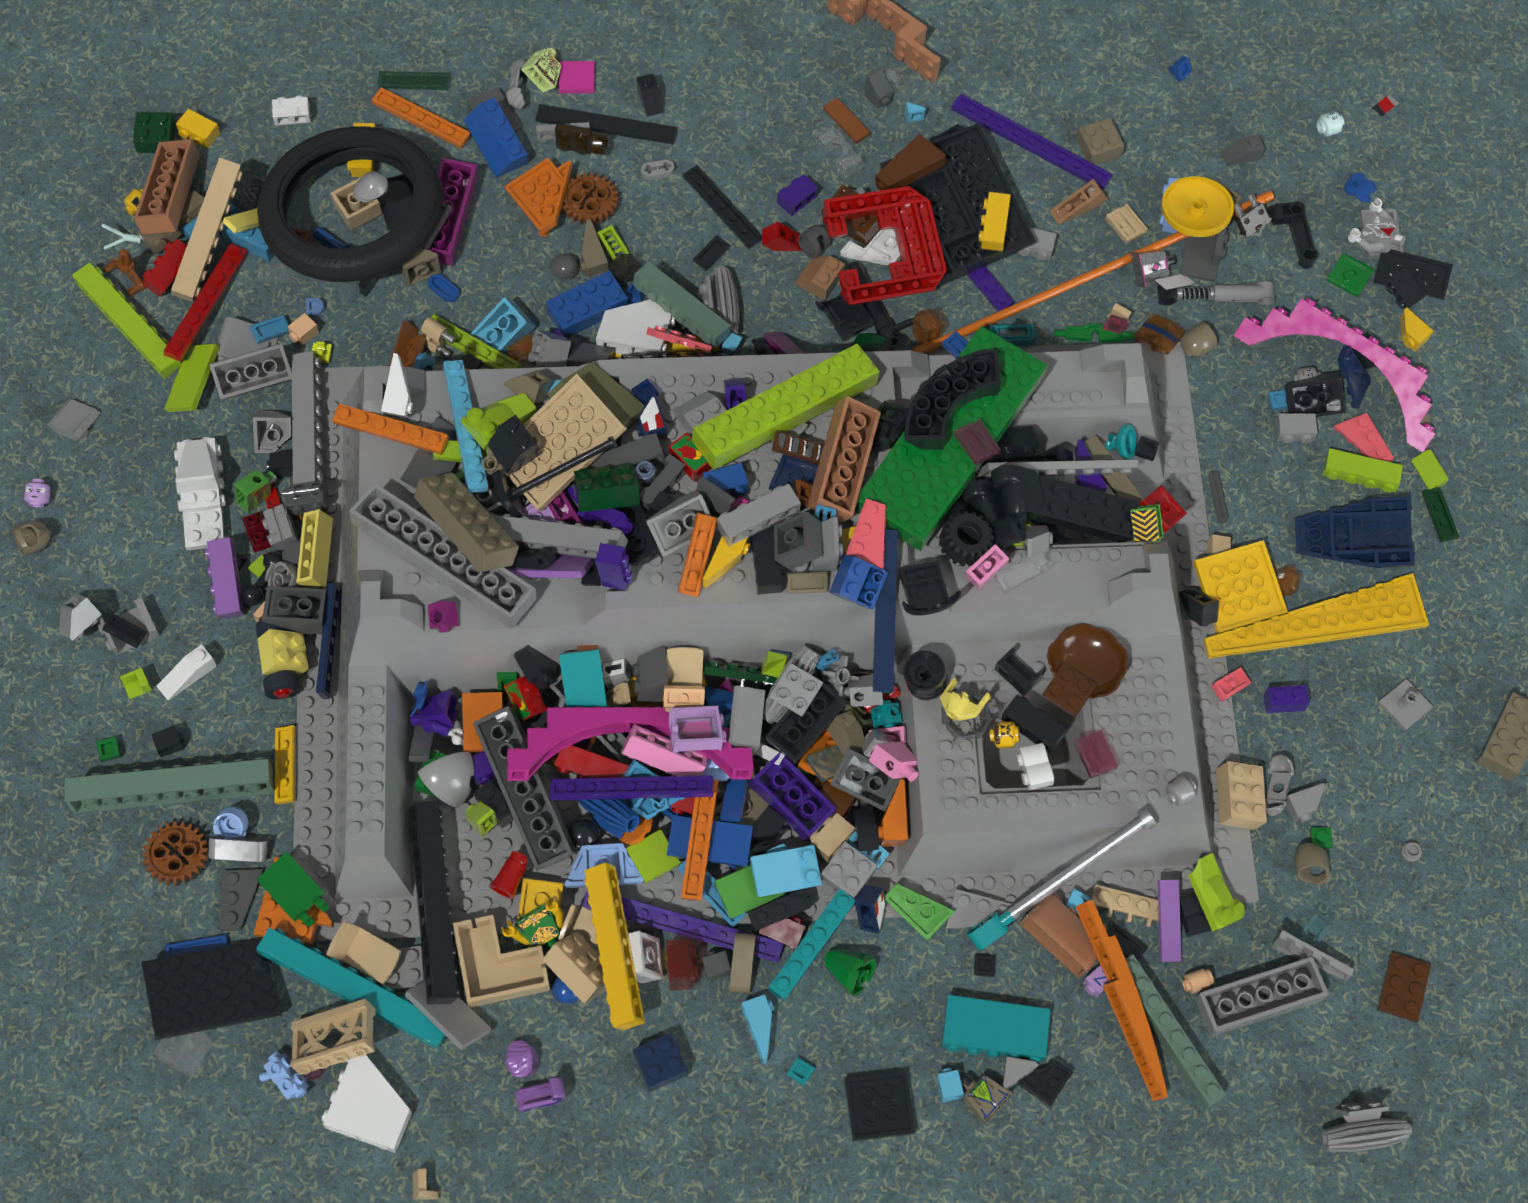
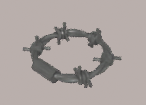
M981 691L976 695L968 694L970 698L974 699L976 705L982 699V696L979 695ZM985 704V718L981 717V719L986 720L985 727L976 732L972 728L973 734L963 735L957 730L959 726L953 729L949 725L950 717L942 707V724H945L947 730L952 734L951 736L955 737L953 742L956 738L979 739L980 737L984 741L982 735L989 727L993 716H997V714H992L987 704Z

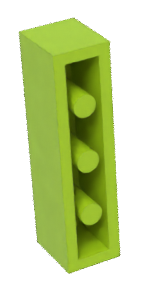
M1329 448L1325 456L1322 475L1327 476L1331 480H1345L1348 484L1358 483L1366 488L1375 487L1390 493L1396 492L1400 485L1403 465Z

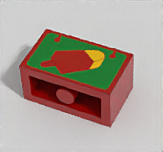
M687 432L668 446V455H672L685 464V473L694 482L700 479L703 473L709 472L712 469Z
M525 676L504 686L520 722L547 711L538 688L534 684L529 683Z

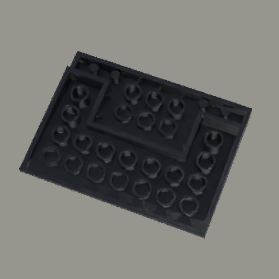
M979 123L930 141L946 155L945 165L906 186H910L930 200L947 268L937 287L1036 243ZM892 159L880 163V171H881ZM989 192L1011 194L1003 251L981 249L982 242L978 241L980 231L984 230V226L981 225L982 214L986 215V209H983L984 198L988 199Z

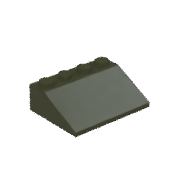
M593 362L561 380L547 394L550 400L571 378L578 374L627 428L615 442L638 420V416L644 408L640 401Z

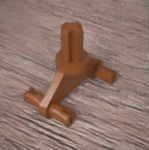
M121 249L119 257L112 258L110 263L102 268L106 274L115 268L119 269L133 281L135 285L127 289V293L130 296L139 290L143 291L145 289V286L141 284L145 279L140 280L136 274L134 260L130 257L127 249Z

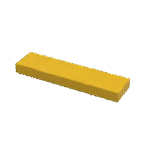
M294 725L275 728V804L296 802V727Z

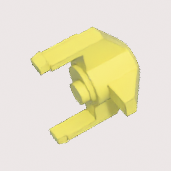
M953 678L940 696V701L946 714L956 721L976 718L987 701H990V694L986 693L979 704L976 705L968 699L969 695L967 693L961 692L957 694L952 691L958 683Z

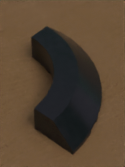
M998 349L976 351L962 358L959 356L955 361L947 365L944 364L934 371V374L920 386L910 404L905 424V441L922 450H943L945 430L954 414L964 405L976 399L998 395L1001 385Z

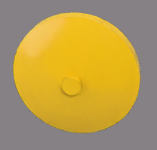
M1190 176L1178 179L1167 187L1162 198L1161 210L1167 223L1178 232L1193 237H1208L1218 234L1229 225L1234 212V203L1230 193L1218 182L1205 177Z

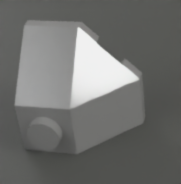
M256 411L253 416L255 453L276 452L292 436L290 416L277 411Z

